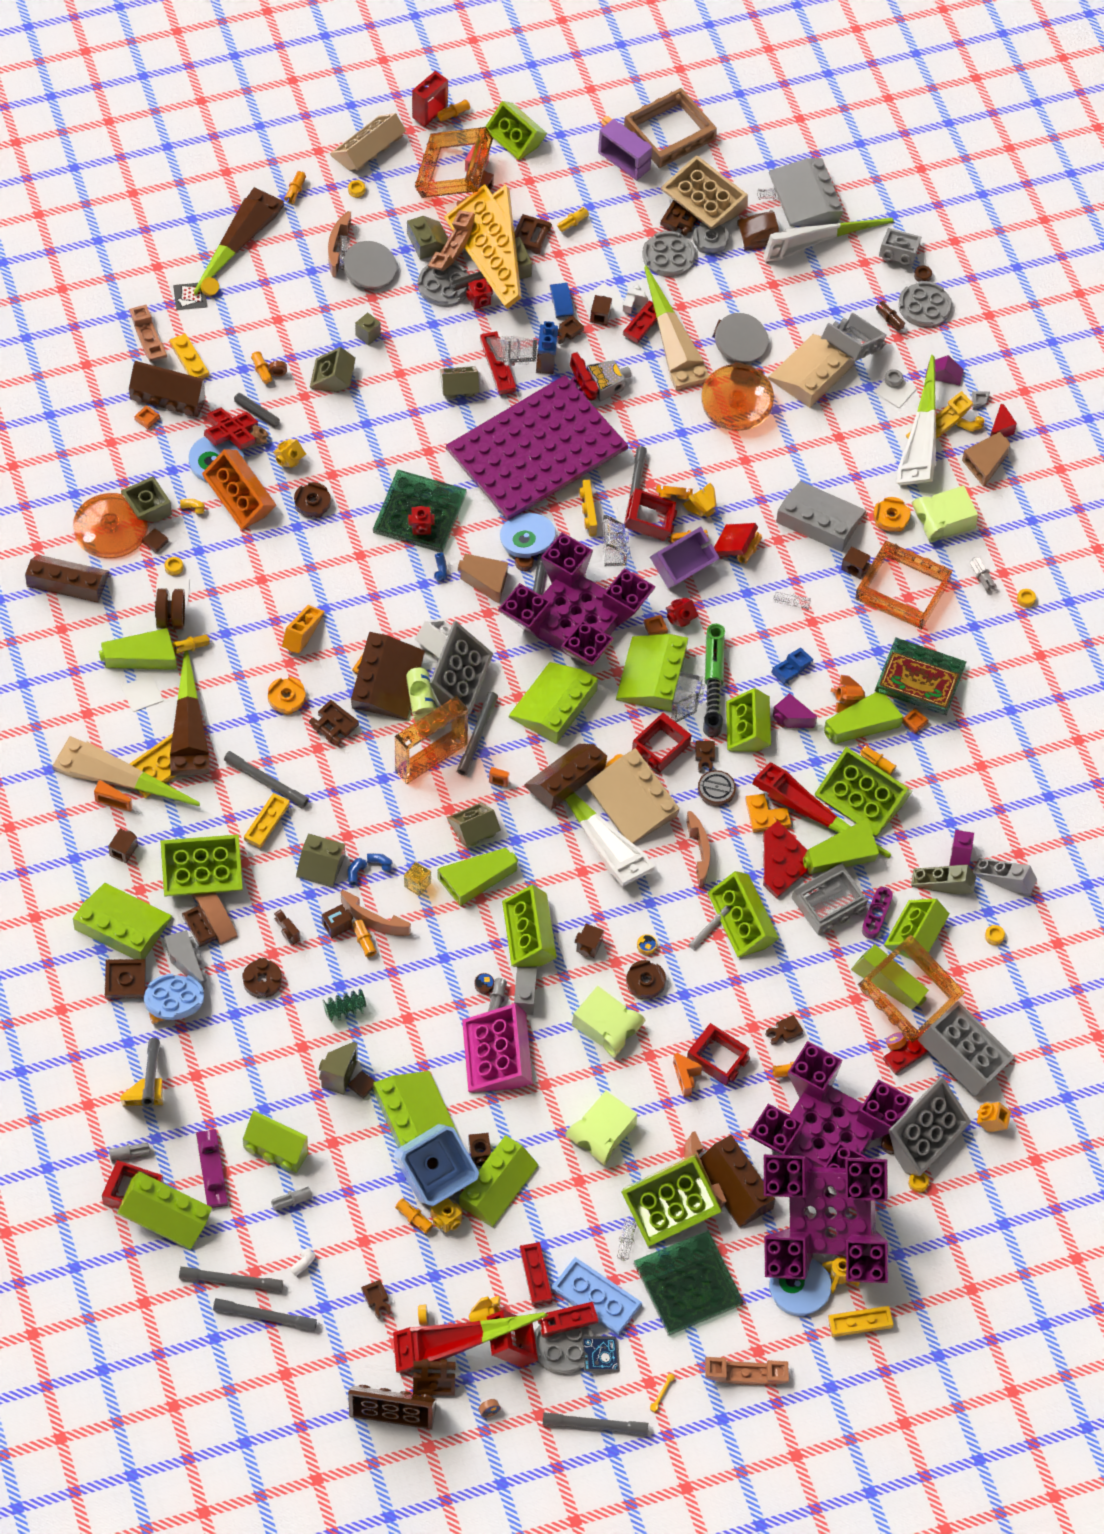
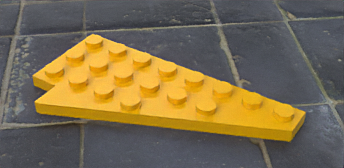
M484 184L445 215L444 218L451 229L454 230L452 222L459 210L475 214L472 231L464 248L503 305L508 309L521 299L510 190L504 185L492 194Z

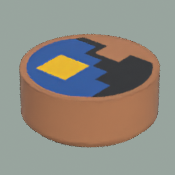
M496 1399L486 1400L478 1408L483 1418L491 1417L501 1409Z

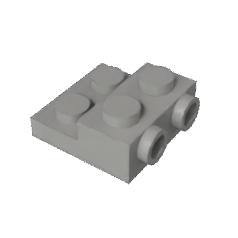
M888 228L881 244L879 257H883L885 260L898 261L903 265H913L922 237Z

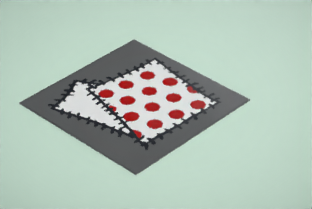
M198 283L173 285L176 310L207 307L206 295L201 290L197 295H194V290Z

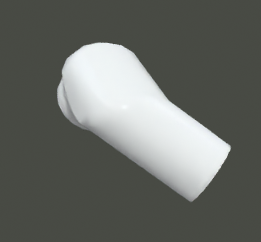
M304 1249L301 1252L303 1258L290 1267L295 1276L304 1271L314 1261L315 1254L311 1249Z

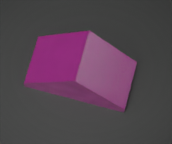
M949 355L936 359L935 380L960 386L964 369Z

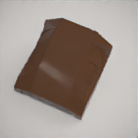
M773 210L737 220V226H739L744 244V251L767 246L770 234L779 232Z

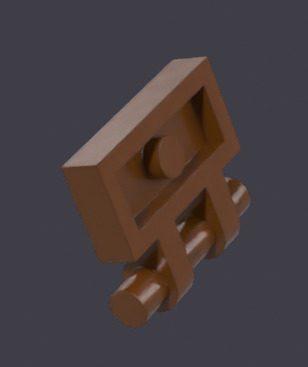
M673 200L661 219L660 225L673 231H677L681 227L683 228L681 234L687 236L689 232H692L694 223L699 219ZM685 216L690 217L688 221L684 220Z
M332 700L327 702L318 711V716L321 717L319 720L313 717L309 721V724L313 726L316 732H321L326 736V740L330 743H335L337 746L342 742V739L338 737L340 733L347 737L359 726L358 720ZM327 723L333 727L331 731L325 727Z
M422 1359V1361L413 1362V1369H422V1373L413 1372V1395L455 1396V1374L447 1373V1370H455L456 1362H447L446 1359H441V1361ZM428 1370H441V1373H428Z

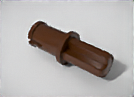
M881 301L879 304L883 309L877 305L876 310L885 317L886 322H890L897 330L903 329L905 322L897 315L895 310H892L884 301Z

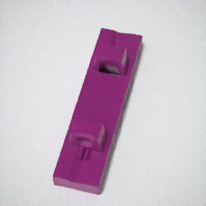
M216 1129L196 1132L207 1205L212 1208L228 1206Z

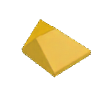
M145 1078L139 1080L120 1096L123 1106H143L142 1094ZM155 1078L153 1105H163L162 1078Z

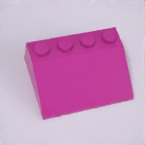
M514 1003L462 1020L468 1092L511 1090L533 1084L526 1012Z

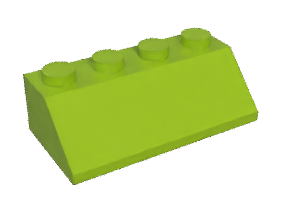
M734 871L707 892L717 914H721V910L726 905L731 908V911L725 917L721 914V923L737 957L740 958L765 950L779 939L749 874Z
M532 884L503 900L502 905L511 966H543L556 959L547 893Z
M505 1135L479 1169L478 1179L469 1184L459 1196V1206L493 1228L538 1168L539 1164L521 1144Z
M139 1171L131 1179L117 1214L190 1250L205 1227L212 1207Z

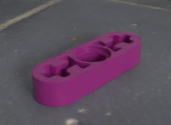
M880 887L875 892L862 927V934L866 938L874 939L879 935L893 897L892 891L887 887ZM883 894H885L886 897H885V899H884V901H883V904H881V903H880L881 896H882ZM879 909L883 914L877 917L872 914V911ZM875 922L874 929L872 930V932L868 931V928H870L871 923Z

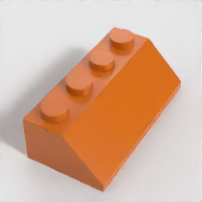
M224 449L202 473L241 529H245L265 518L277 506L238 450Z

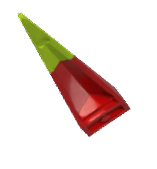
M771 762L753 780L752 784L760 790L769 793L768 797L838 833L851 827L810 794L786 770ZM877 845L879 854L887 858L891 857L890 852Z
M541 1312L484 1321L417 1326L393 1332L396 1372L402 1374L416 1370L413 1369L414 1361H422V1359L441 1361V1359H447L547 1317L548 1314Z

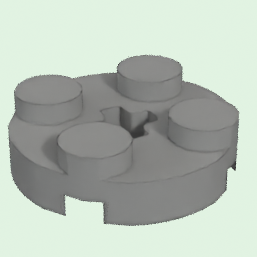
M702 222L694 230L693 241L699 252H722L728 243L729 233L725 226L723 228L719 225L711 229ZM709 235H712V237H715V238L710 239V238H708V236H709Z

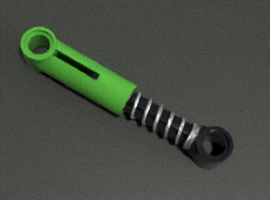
M714 623L708 626L705 640L707 708L703 732L708 737L719 736L723 724V718L719 711L721 708L719 706L721 703L719 692H721L720 686L724 683L725 628L720 624ZM714 649H716V658H713Z

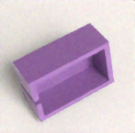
M612 119L599 130V154L636 181L651 169L652 146L648 142L642 140L636 133L631 132L615 119Z
M702 527L695 529L650 556L651 561L668 589L720 559L712 544L703 549L701 548V545L710 541Z

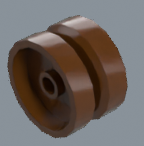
M167 588L157 589L155 601L157 630L168 628L170 618L174 630H184V589H174L172 600H170V593Z

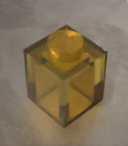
M416 861L404 874V887L418 896H421L431 884V871Z

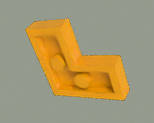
M765 793L746 796L745 801L753 833L767 830L777 820L785 828L791 827L787 808L768 810Z

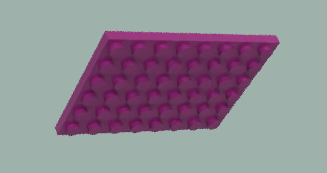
M566 375L446 444V450L507 520L512 519L628 449V444Z

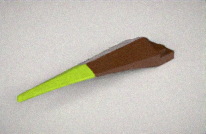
M255 187L251 190L247 198H244L194 290V295H197L201 290L200 286L205 278L213 277L247 242L277 217L285 205L283 200Z
M184 651L171 742V776L210 774L209 752L188 651Z

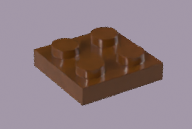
M107 959L105 965V999L144 998L146 959Z

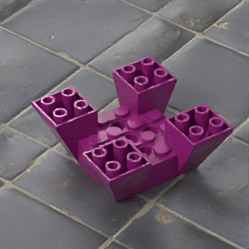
M561 532L541 557V561L552 583L541 596L519 583L499 607L498 611L525 631L585 666H593L613 642L614 638L610 635L619 625L637 612L656 586L624 568L608 589L601 587L585 577L593 550Z
M807 1041L788 1071V1076L799 1096L798 1102L790 1114L768 1103L749 1132L748 1137L781 1155L806 1156L814 1167L845 1168V1158L870 1159L864 1156L870 1143L889 1134V1129L906 1113L914 1098L878 1079L864 1103L857 1101L833 1088L843 1060Z
M764 1154V1196L789 1197L790 1228L764 1237L765 1277L806 1279L813 1253L846 1255V1281L888 1283V1241L876 1231L875 1201H888L887 1159L845 1158V1168L814 1167L806 1156ZM828 1187H833L836 1190V1194H831ZM808 1206L814 1207L816 1214L811 1213ZM828 1207H833L837 1214H831ZM849 1208L855 1209L857 1215L850 1214ZM829 1227L834 1228L837 1232V1235L831 1234L829 1232Z

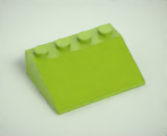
M673 634L632 636L616 700L671 712L687 652L688 638Z
M549 662L511 711L509 718L557 744L596 693L598 678L582 669Z
M845 747L815 792V795L856 823L868 819L872 833L878 836L902 808L913 791L848 747Z
M239 834L160 840L164 897L243 891Z
M104 883L81 905L73 917L74 930L133 959H145L172 919V915Z
M430 1071L393 1075L373 1082L374 1095L398 1148L438 1124L452 1127L456 1131Z
M693 1154L623 1188L621 1191L648 1247L722 1212L697 1154Z

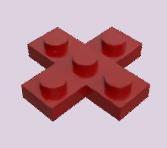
M222 407L207 413V420L214 426L204 430V436L213 445L216 446L230 440L242 450L255 444L256 438L248 431L252 430L254 425L258 426V421L247 411L235 417L229 415Z

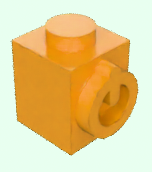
M1000 1102L980 1105L979 1110H977L978 1125L987 1132L1008 1129L1011 1111Z

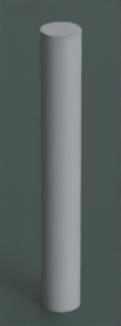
M726 905L721 910L722 916L725 917L731 911V908ZM717 914L689 943L690 948L695 950L721 922V914Z

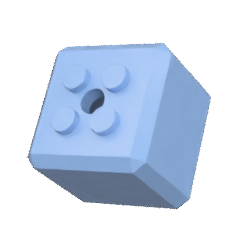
M438 1124L396 1149L394 1153V1159L418 1201L427 1205L434 1206L478 1179V1169L455 1129L449 1126ZM436 1158L437 1166L434 1169H429L427 1166L428 1159Z

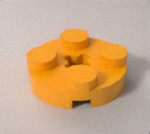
M656 485V493H659L658 496L671 498V494H675L679 499H689V496L693 494V488H688V492H686L687 488L663 486V489H661L660 485Z
M884 498V501L876 503L874 507L873 518L876 527L886 531H903L910 520V508H907L904 504L905 502L899 498ZM890 512H894V515L896 516L891 517L888 514H890Z
M293 677L276 679L268 688V702L270 706L285 715H290L297 711L305 702V688L299 680ZM283 693H290V697H283Z

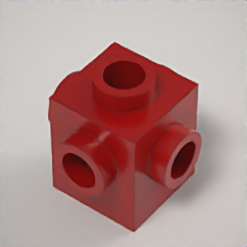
M485 278L468 283L466 296L474 309L491 305L493 289L490 284H487Z
M412 507V515H408V525L412 526L413 535L431 534V525H434V514H430V507Z
M688 598L676 599L671 602V605L666 607L667 618L673 625L685 627L691 623V620L699 617L693 600Z

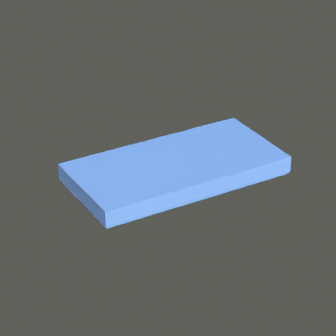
M576 1257L551 1287L552 1292L573 1306L593 1301L598 1323L617 1336L620 1335L642 1306L640 1300Z

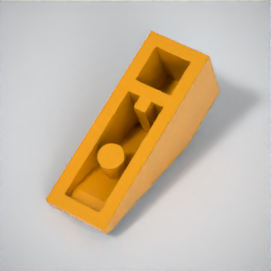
M307 605L286 627L282 647L290 652L300 653L309 642L325 611Z

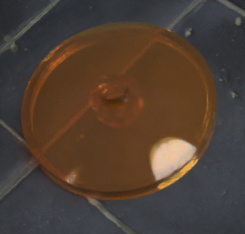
M731 364L715 370L706 379L702 388L701 402L705 414L713 423L728 430L742 431L754 428L765 421L773 407L774 391L769 379L758 369L743 364Z
M105 493L90 498L80 506L74 516L73 529L76 541L86 552L96 557L111 559L126 556L142 544V539L147 535L148 521L139 520L122 494Z

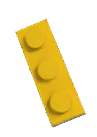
M186 333L169 340L172 349L188 375L202 379L209 377V371Z
M583 480L582 488H579V496L584 501L581 504L582 514H586L584 527L588 529L589 536H596L597 521L590 480Z
M273 793L244 835V841L261 849L290 806V801Z
M889 1306L828 1315L832 1337L893 1328L894 1325Z

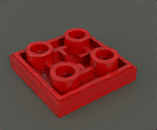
M726 524L714 546L718 556L745 555L752 539L755 537L758 529L757 524Z

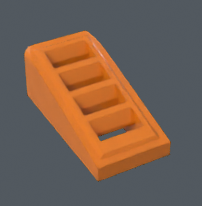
M101 780L98 781L94 790L96 802L129 812L132 811L131 798Z

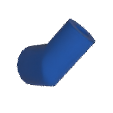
M444 553L435 554L438 571L434 573L436 581H444L447 578L446 560Z
M367 853V863L382 864L383 871L392 870L393 861L386 855Z
M356 858L348 867L349 885L358 884L357 872L367 867L366 860Z

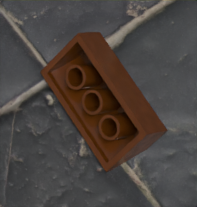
M139 361L134 362L129 384L130 399L136 402L147 403L154 407H162L169 411L184 413L187 416L199 417L206 401L204 379Z
M36 555L30 559L25 579L27 587L99 603L110 572L105 569Z
M578 743L526 782L524 787L552 810L605 769L608 756L595 744Z
M732 1135L715 1143L700 1157L711 1185H720L726 1199L724 1206L739 1228L774 1209L775 1197L764 1196V1181Z

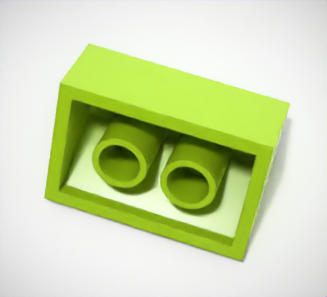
M507 101L500 103L484 128L486 132L518 160H521L537 149L548 134L514 103Z
M753 688L726 701L727 750L733 752H758L771 746L770 696Z
M938 899L908 900L884 946L910 960L925 959L950 913Z
M256 1111L252 1112L243 1136V1147L251 1154L256 1153L262 1156L269 1163L275 1162L286 1171L297 1173L309 1154L308 1136Z

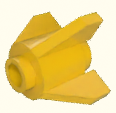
M709 483L695 494H691L689 500L683 504L686 510L701 517L705 515L709 517L714 514L717 507L714 486Z
M846 1257L823 1262L822 1266L828 1273H831L830 1276L833 1283L830 1289L831 1293L834 1294L838 1284L848 1282L846 1281ZM849 1282L857 1287L860 1282Z
M488 1296L481 1298L471 1309L469 1314L470 1322L487 1320V1316L501 1311L499 1308L500 1296L491 1299Z

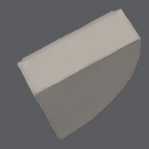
M972 391V410L985 406L989 400L990 392Z

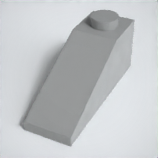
M537 966L517 967L514 1003L529 1015H533Z

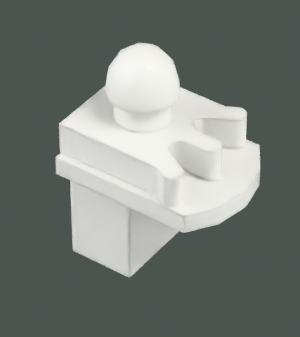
M636 285L633 288H628L622 312L631 314L634 304L643 307L646 305L648 297L645 295V291H641L640 286Z

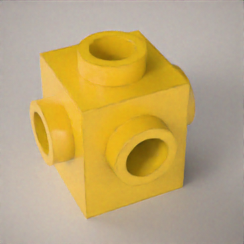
M297 439L283 441L273 451L276 456V462L282 467L290 468L297 466L300 463L299 460L306 455Z
M446 1198L430 1207V1216L433 1218L434 1225L438 1229L442 1228L447 1233L460 1226L462 1222V1209L456 1202L453 1203L449 1198Z

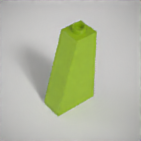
M168 628L101 642L102 650H99L101 662H105L106 668L177 669L176 657Z
M879 689L825 721L824 733L828 739L837 744L898 728L902 724L903 715L885 693Z
M864 819L808 849L803 857V864L805 868H808L809 875L828 871L843 863L844 867L874 862L879 855V851L868 819Z
M505 847L440 867L437 870V879L459 906H462L516 872L518 859L513 852L510 853Z
M875 944L851 968L853 972L911 1010L917 1005L920 1007L927 999L925 995L929 989Z

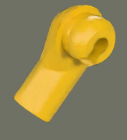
M977 416L971 422L961 418L957 422V426L968 431L982 429L985 420L981 416Z
M196 499L180 500L181 509L195 508L196 514H204L205 505L203 502Z

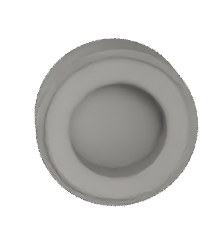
M891 369L886 372L885 383L889 387L895 388L902 384L903 374L899 370Z

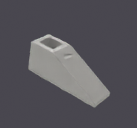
M979 858L973 869L975 876L1015 893L1030 895L1037 882V878L1030 865Z
M187 930L164 936L170 962L185 976L189 975L201 983L204 990V982L207 981L205 971L200 970L201 960L199 954L194 953L193 948H196L193 936L189 937Z

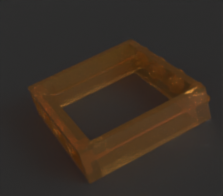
M487 127L430 134L422 164L419 168V174L415 181L416 191H418L421 198L478 192L493 137ZM475 144L465 178L431 182L441 148Z
M885 541L859 584L855 599L922 630L950 583L953 570L946 568L944 565H939L929 558L917 555L911 550H906L896 543L893 544ZM886 557L941 581L940 586L924 612L869 588Z
M457 696L395 735V772L406 784L468 744V708ZM451 722V731L410 757L409 749ZM409 740L411 743L406 745L405 742Z
M909 935L857 984L862 993L869 996L877 1009L883 1011L888 1016V1020L893 1025H896L902 1031V1035L912 1043L965 994L963 989L912 935ZM902 950L909 955L949 998L918 1030L871 982Z

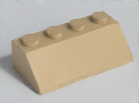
M396 113L379 115L333 150L330 155L348 170H360L365 166V162L375 159L378 156V152L388 149L391 142L401 139L406 129Z

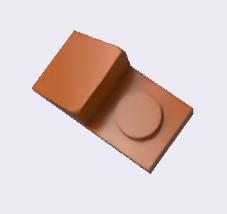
M675 1053L673 1065L683 1098L691 1096L692 1088L695 1087L693 1077L701 1075L702 1066L679 1053Z

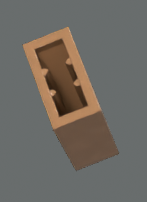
M998 432L964 450L962 461L982 486L989 482L1008 456L1010 442Z
M465 554L463 560H460L458 564L460 579L493 601L500 603L508 575V562Z

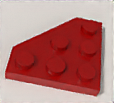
M778 820L763 833V886L776 899L808 872V868H805L803 864V857L807 849Z

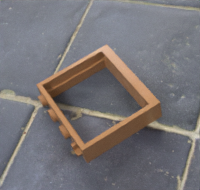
M682 88L671 91L668 95L658 98L634 112H630L624 118V126L652 146L651 159L658 168L716 139L717 127ZM680 105L701 130L658 151L638 128V125Z

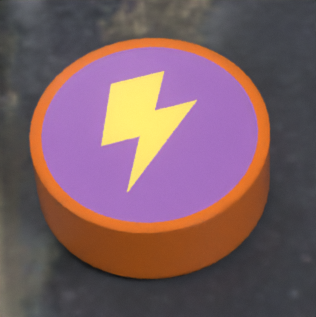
M902 1032L894 1033L886 1039V1044L891 1050L900 1049L907 1042Z

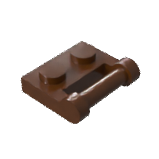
M522 214L514 232L515 238H521L525 249L531 250L535 254H540L542 244L547 233L551 230L552 224L548 221ZM537 227L541 228L536 242H531Z

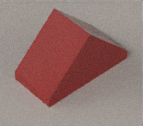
M1000 404L990 437L998 432L1004 437L1015 434L1017 423L1004 404Z

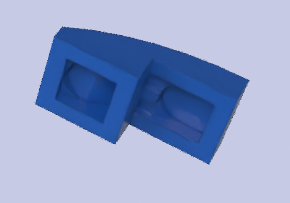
M568 283L551 284L550 292L556 318L574 315Z
M800 647L788 654L785 661L774 666L771 673L785 684L807 668L814 659Z

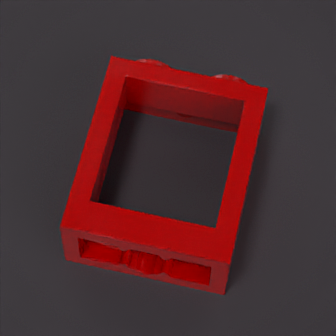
M434 71L412 90V118L423 126H426L436 118L439 111L448 107V79L437 71Z
M635 488L629 497L623 527L665 541L674 530L672 522L677 515V510H675L676 502ZM639 505L665 513L663 527L637 519Z
M663 712L633 740L632 750L636 748L649 767L661 773L691 745L692 734ZM660 730L678 743L662 759H659L643 746Z
M710 1023L689 1049L687 1058L700 1064L702 1071L727 1086L730 1080L733 1082L737 1078L740 1067H745L749 1062L750 1048ZM712 1040L739 1056L727 1073L700 1057Z
M117 1160L101 1195L103 1204L119 1209L123 1199L117 1198L115 1195L124 1176L133 1178L140 1171L164 1183L163 1175Z
M501 1310L486 1318L487 1320L515 1317L517 1315ZM533 1322L514 1330L517 1347L513 1346L511 1332L490 1340L491 1354L494 1357L521 1368L538 1361Z

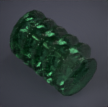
M361 988L358 989V995L353 990L350 993V997L347 993H344L343 999L339 995L335 996V1001L329 997L327 1003L322 999L326 1016L331 1023H333L334 1016L340 1021L341 1014L349 1018V1012H352L356 1016L358 1009L361 1014H364V1008L366 1007L365 997Z

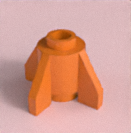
M841 675L839 683L841 686L831 688V692L835 693L836 700L841 702H836L835 712L838 713L865 698V691L862 686L848 675Z

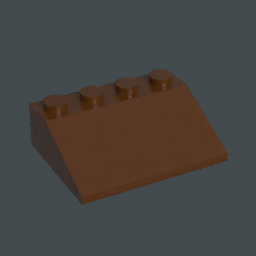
M369 632L351 697L352 709L407 720L411 702L406 675L411 669L421 668L425 650L388 635Z
M353 1385L348 1391L349 1417L430 1430L433 1428L437 1398L427 1394H422L421 1396L412 1395V1393L407 1391H401L400 1393L392 1392L388 1388L373 1389L368 1385Z

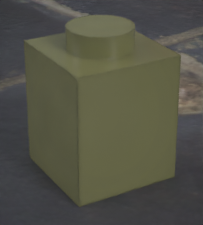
M367 312L355 322V335L369 346L381 336V322Z

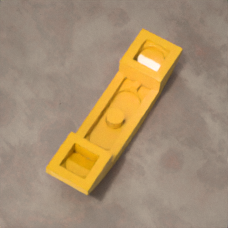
M962 391L949 400L948 406L936 415V439L954 426L973 406V402ZM911 432L906 435L907 439H909Z

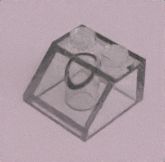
M518 336L487 337V343L496 360L504 362V365L515 366V362H518L519 365H529V362H535L537 359V340Z
M603 515L602 544L604 566H627V558L631 556L630 547L626 545V543H629V532H625V524L608 515Z
M680 672L671 719L676 723L696 713L698 705L702 706L705 684H702L703 676Z

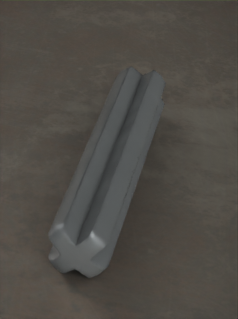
M479 271L451 281L449 287L452 291L468 287V283L474 280L484 279L485 277Z
M242 393L235 395L234 402L272 427L279 425L280 419Z

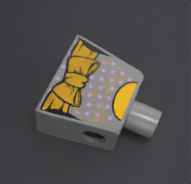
M614 360L587 365V371L591 373L593 381L599 387L597 398L600 402L623 391L625 379L632 376L628 366L620 369Z

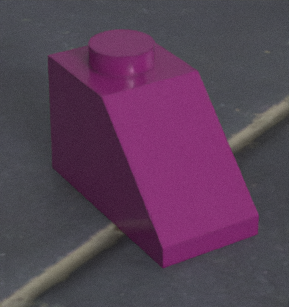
M790 693L774 706L773 717L775 721L786 728H814L816 726L817 715Z
M955 830L949 866L970 864L974 840L973 832Z

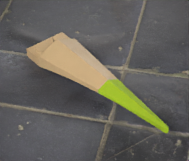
M645 265L644 270L657 317L669 376L675 390L710 382V376L702 357L649 268Z
M69 736L52 765L53 770L69 777L97 782L101 780L107 784L135 789L194 806H200V803L195 799L88 741L83 742L72 736Z

